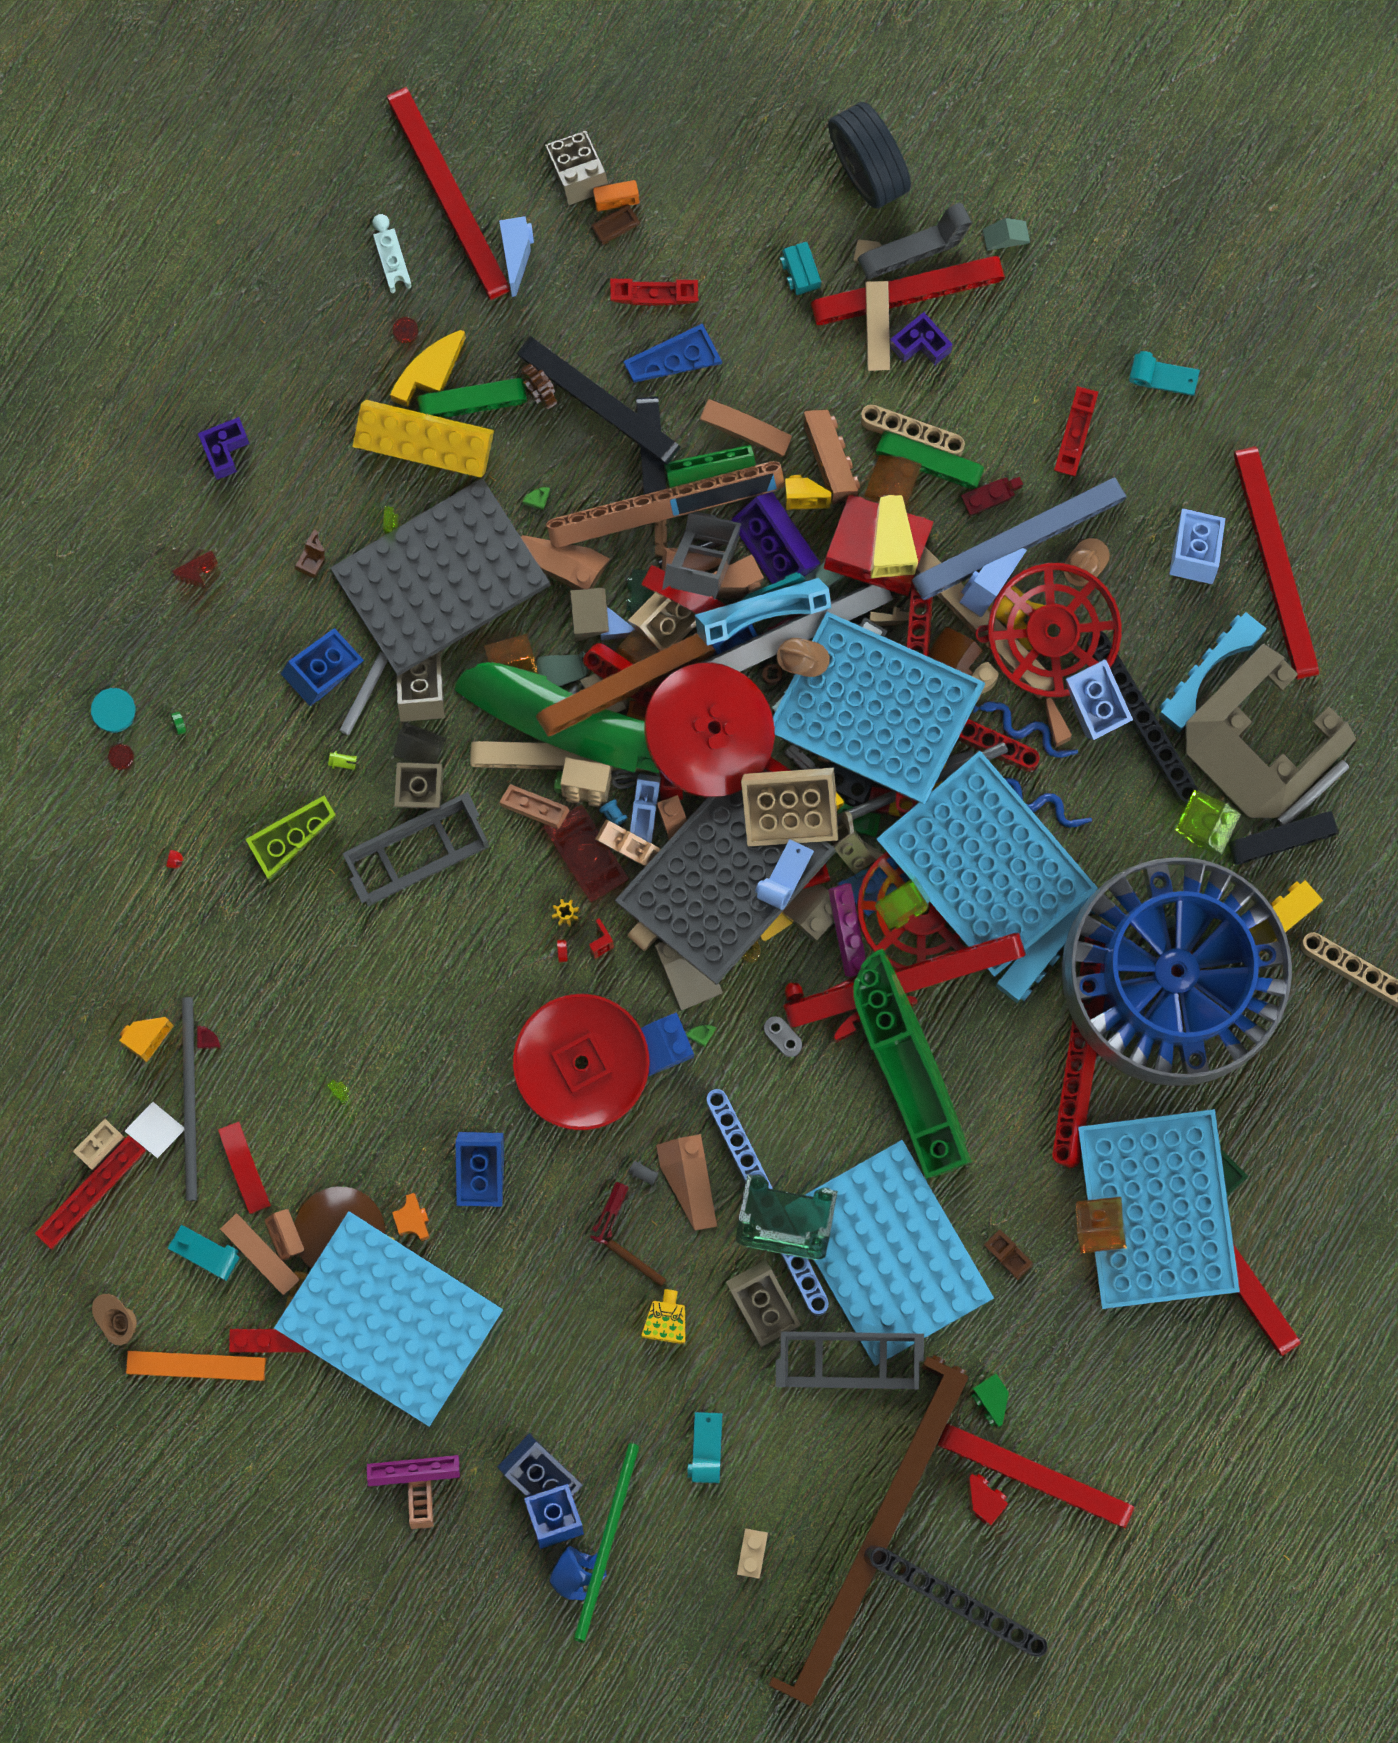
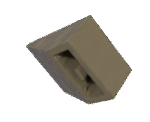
M587 131L545 145L568 205L594 197L593 188L608 185L606 173Z

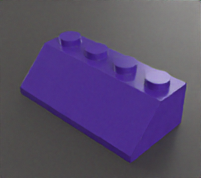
M773 492L756 496L731 520L741 523L740 537L772 584L784 580L786 576L796 572L805 577L821 564Z

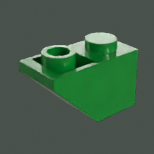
M994 1374L972 1389L974 1394L971 1396L977 1406L980 1407L982 1405L987 1412L984 1416L991 1427L995 1425L999 1428L1003 1425L1009 1392L998 1375Z

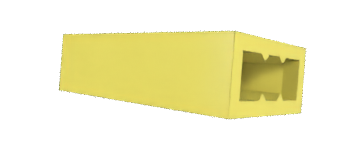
M887 495L880 497L877 509L871 578L913 575L916 572L918 559L903 496Z

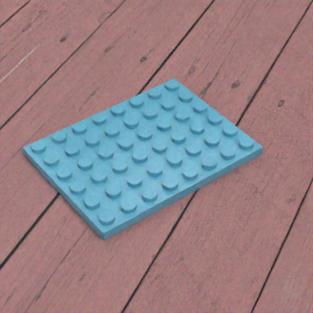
M826 612L812 641L823 645L828 651L830 657L829 666L825 672L816 677L794 675L773 716L775 736L925 805L985 683L850 621Z
M978 751L930 793L925 805L920 802L917 803L910 811L876 838L968 947L1012 933H1020L1024 949L1026 950L1098 889L981 751ZM1012 961L987 969L993 976H996Z
M1215 1109L1078 1127L1102 1309L1240 1292Z
M903 1140L784 1206L786 1213L855 1333L924 1334V1338L994 1299ZM860 1341L873 1365H879L880 1341ZM887 1341V1359L914 1345V1342Z
M348 1211L274 1329L430 1427L503 1309Z

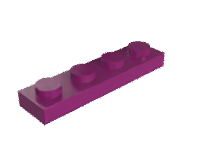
M845 883L828 889L845 976L852 977L859 973L860 966L866 960L852 886L849 883Z
M459 1455L367 1464L368 1486L460 1478Z

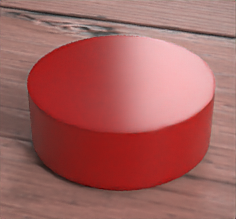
M557 940L559 963L567 962V942L565 940Z

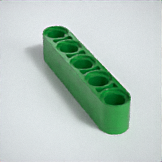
M515 378L423 394L417 397L419 412L448 418L522 405L527 402L524 380Z
M889 431L882 432L875 451L877 455L973 490L977 489L984 471V467L978 463Z

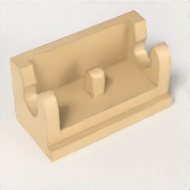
M104 1119L73 1152L89 1168L95 1171L124 1141L125 1137Z

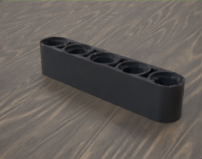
M658 396L636 398L637 414L661 431ZM640 446L644 495L666 489L664 463Z
M1332 811L1231 841L1228 843L1234 864L1240 865L1339 834V830Z

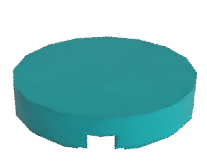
M109 688L95 696L91 704V715L100 729L111 733H118L126 730L134 721L136 706L133 698L126 691L119 688Z

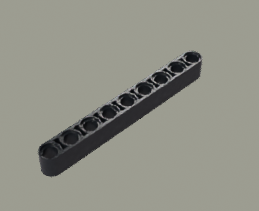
M529 336L516 353L525 362L532 364L537 371L543 370L548 379L664 464L668 465L680 450L681 446L533 337Z
M1100 631L1099 639L1103 645L1097 647L1092 656L1098 662L1108 657L1112 646L1109 638L1102 631ZM1093 632L1089 635L1086 642L1087 650L1091 644ZM1117 653L1114 664L1110 669L1114 678L1121 676L1125 679V684L1118 685L1133 719L1130 723L1177 802L1183 807H1190L1199 796L1198 788ZM1132 695L1136 698L1137 702L1129 704L1126 702L1125 697ZM1144 714L1148 718V722L1140 723L1136 716ZM1148 734H1157L1159 741L1151 742L1148 739ZM1166 752L1170 755L1171 760L1163 761L1160 759L1159 754ZM1171 772H1179L1182 779L1178 781L1172 779ZM1185 790L1192 792L1193 799H1185L1182 796V792Z
M876 1545L868 1547L865 1551L864 1559L868 1565L1020 1651L1034 1657H1041L1047 1652L1048 1644L1043 1637L891 1551ZM880 1551L881 1560L875 1563L873 1555L875 1552ZM900 1562L901 1571L894 1574L893 1566L895 1563ZM919 1573L921 1581L919 1584L914 1585L913 1576ZM939 1584L940 1593L934 1596L932 1593L933 1587ZM958 1595L960 1604L957 1607H953L952 1600ZM978 1606L980 1609L979 1616L973 1618L972 1610ZM998 1618L999 1626L996 1629H992L991 1623L993 1619ZM1014 1629L1019 1631L1016 1640L1011 1638V1633ZM1037 1640L1038 1648L1032 1651L1031 1643Z

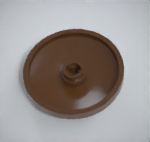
M331 1187L317 1192L303 1204L296 1217L295 1227L304 1247V1251L299 1253V1255L311 1269L348 1211L386 1234L383 1216L374 1201L366 1194L349 1187Z

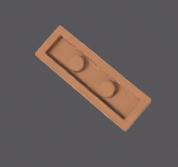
M511 784L499 802L501 807L557 829L560 828L569 813L567 806Z

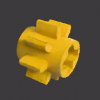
M560 899L561 904L559 906L553 905V909L557 913L553 914L552 918L559 919V926L567 923L571 927L572 920H579L574 915V913L579 911V907H572L573 900H570L569 903H564L563 899ZM566 909H569L570 916L562 917L561 910L566 911Z

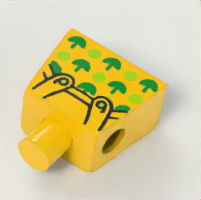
M664 1289L663 1302H652L642 1332V1338L685 1345V1306L676 1304L678 1291Z

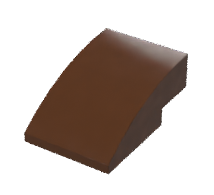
M946 627L932 646L929 657L971 676L972 672L969 667L983 651L974 640Z

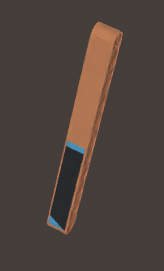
M773 461L553 518L546 523L552 546L562 547L777 491L785 486V480L781 464Z

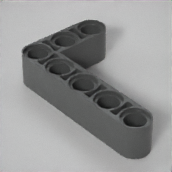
M962 203L955 204L944 212L936 226L861 254L858 257V261L867 279L880 276L957 246L969 230L972 221Z

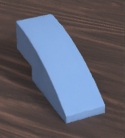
M639 774L630 832L652 843L661 777Z

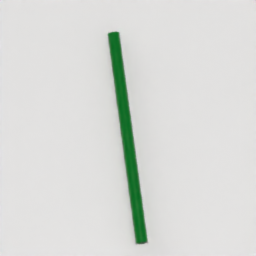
M629 1443L575 1632L574 1640L577 1642L585 1643L639 1451V1446L633 1443Z

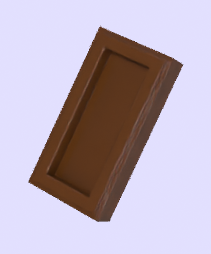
M628 204L592 224L591 228L603 246L640 225V222Z

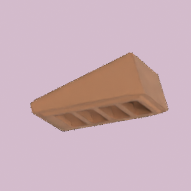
M1048 698L1045 701V709L1053 744L1057 748L1070 741L1072 734L1052 698Z
M431 1480L408 1482L409 1524L411 1529L434 1527ZM426 1487V1491H413V1488ZM426 1496H427V1500H415V1501H414V1497H426ZM427 1506V1509L424 1510H415L414 1508ZM418 1516H428V1518H415V1517H418Z

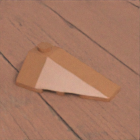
M521 536L543 573L574 590L593 589L610 561L608 557L591 548L571 544L554 547L550 540Z
M701 1134L682 1137L656 1145L660 1168L694 1230L717 1227Z

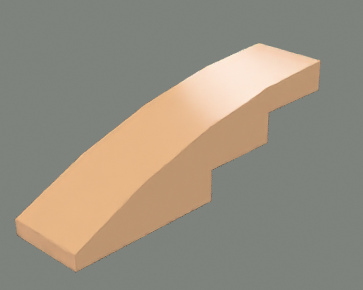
M605 820L596 837L597 841L644 867L661 850L659 847L626 831L609 820Z

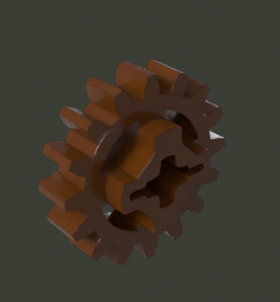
M532 364L521 369L525 381H523L525 389L537 404L541 402L546 409L556 405L557 400L553 394L555 392L554 386L544 371H537Z

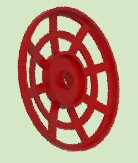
M1064 563L1036 565L1023 570L1011 578L996 596L988 619L990 650L1002 673L1021 689L1044 697L1069 696V689L1064 690L1062 676L1078 671L1085 664L1091 667L1099 663L1092 656L1098 646L1100 631L1113 630L1112 646L1106 659L1109 667L1115 661L1122 637L1119 609L1108 588L1088 571ZM1053 570L1076 574L1088 582L1080 592L1066 585L1054 584ZM1044 571V585L1029 590L1021 597L1011 589L1023 578L1036 572ZM1094 588L1106 600L1113 621L1099 622L1095 608L1086 598ZM1054 591L1065 592L1075 598L1067 607L1055 604ZM1045 592L1046 605L1035 610L1026 602L1032 596ZM1006 596L1015 604L1008 617L1007 630L994 631L996 612L1000 602ZM1081 603L1087 609L1092 623L1080 624L1077 616L1074 614ZM1019 609H1021L1029 616L1026 629L1013 630L1015 617ZM1051 624H1055L1059 628V634L1056 637H1051L1047 632V628ZM1093 632L1091 644L1088 651L1085 652L1077 646L1080 633ZM1027 638L1032 649L1025 658L1017 649L1014 639ZM1008 639L1011 652L1020 663L1013 673L1007 669L1001 660L995 640ZM1072 652L1080 659L1073 666L1061 670L1060 656ZM1039 654L1050 657L1052 671L1040 669L1033 666L1032 663ZM1026 670L1039 676L1053 677L1055 691L1034 688L1019 679Z
M885 852L872 864L864 876L859 889L857 915L861 932L873 952L881 948L885 951L893 944L904 952L917 955L918 963L926 960V955L940 953L949 947H952L955 951L966 948L958 941L960 936L956 931L952 935L944 926L947 921L914 883L907 886L899 875L904 873L902 868L899 867L894 870L886 861L891 857L888 852ZM880 867L887 875V878L879 890L877 901H864L868 882L874 872ZM891 883L901 892L896 903L883 902L885 893ZM920 902L928 905L929 910L925 915H921L917 911V905ZM863 910L876 911L879 926L886 936L878 945L874 943L867 930ZM883 911L896 912L899 924L891 932L885 923ZM905 930L917 935L916 948L903 944L897 938ZM938 932L946 941L937 947L926 949V935ZM888 957L893 968L905 967V965L899 964Z

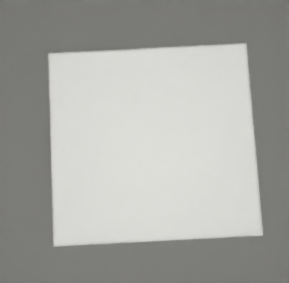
M152 1102L125 1132L158 1158L184 1131V1127Z

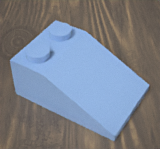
M526 216L499 221L512 297L517 295L531 252L530 244L534 243L531 223L527 224Z
M1187 509L1181 510L1169 575L1213 584L1219 568L1225 518Z
M1024 548L1019 549L985 565L979 573L975 571L961 591L964 596L959 603L982 617L1027 550Z
M1103 660L1066 679L1077 718L1087 738L1095 740L1133 720L1107 660Z

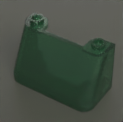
M747 1174L736 1232L737 1243L746 1247L819 1260L825 1258L838 1191L821 1188L814 1192L813 1197L769 1189V1182L763 1176Z

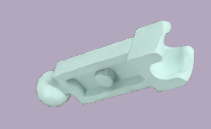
M378 214L374 217L372 224L379 233L373 234L390 292L395 293V283L397 281H403L406 288L409 289L412 285L395 229L388 230L387 228L390 224L388 217Z

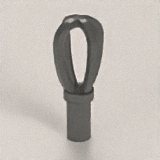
M620 769L613 772L611 780L615 788L625 789L637 785L639 774L659 776V773L637 771L634 773ZM623 773L630 774V775H618V776H616L617 774H623ZM620 778H631V779H625V780H616V779H620ZM632 782V783H629V784L618 785L619 783Z

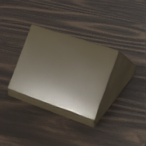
M605 588L571 590L570 599L574 641L579 642L609 632Z

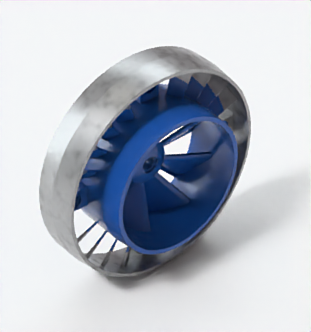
M1174 857L1143 862L1127 868L1105 882L1086 901L1074 919L1067 936L1062 960V981L1067 1006L1073 1021L1088 1044L1104 1060L1120 1071L1143 1081L1167 1086H1185L1212 1081L1232 1072L1250 1060L1263 1048L1277 1028L1288 1001L1292 979V961L1287 936L1280 919L1266 898L1251 883L1235 872L1218 864L1193 858ZM1168 865L1185 866L1183 891L1173 892ZM1141 870L1144 873L1149 898L1143 903L1139 901L1126 879V876ZM1207 870L1211 872L1205 892L1202 894L1199 891L1204 871ZM1154 878H1159L1163 881V888L1154 886ZM1230 881L1235 884V887L1223 903L1219 901V898ZM1107 889L1127 910V915L1104 894ZM1251 898L1256 904L1240 917L1236 912ZM1170 903H1176L1175 949H1171L1163 906ZM1090 910L1115 926L1114 930L1088 916ZM1212 919H1219L1222 923L1191 954L1190 951ZM1268 919L1278 942L1255 945L1249 929ZM1129 924L1160 955L1159 958H1155L1123 935ZM1082 935L1105 944V947L1078 941L1079 936ZM1260 951L1268 953V962L1260 959ZM1075 961L1101 963L1100 973L1076 977ZM1239 962L1244 963L1245 966L1234 968L1199 970V968H1206ZM1283 965V979L1258 977L1259 969ZM1173 966L1181 970L1180 977H1175L1171 973ZM1118 971L1152 972V976L1120 981ZM1083 982L1092 984L1093 991L1091 993L1083 990ZM1161 990V994L1143 1017L1140 1012ZM1199 990H1201L1202 992H1204L1206 995H1208V996L1211 997L1213 1000H1215L1217 1003H1219V1004L1222 1005L1224 1008H1226L1228 1011H1230V1012H1231V1015H1230L1228 1012H1226L1224 1009H1222L1220 1006H1218V1005H1217L1215 1002H1213L1211 999H1209L1207 996H1205L1203 993H1201ZM1254 990L1280 996L1279 1006L1252 997ZM1179 995L1182 1005L1186 1032H1183ZM1105 996L1110 1009L1090 1020L1082 1000ZM1245 1008L1272 1022L1267 1031L1242 1015ZM1118 1021L1122 1023V1028L1107 1042L1102 1035ZM1233 1023L1256 1044L1249 1052L1229 1030L1228 1027ZM1219 1034L1234 1062L1209 1071L1204 1042ZM1136 1035L1140 1040L1130 1058L1122 1053L1133 1036ZM1153 1044L1160 1046L1155 1069L1146 1067ZM1173 1047H1179L1184 1074L1172 1073ZM1190 1055H1195L1198 1057V1066H1193L1190 1064Z

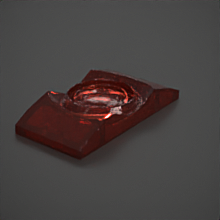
M582 804L569 811L559 829L549 825L544 827L556 850L590 903L629 880L611 849L596 840L599 830Z

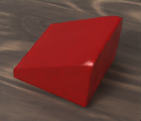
M660 773V800L664 801L677 795L679 800H682L683 790L673 785Z

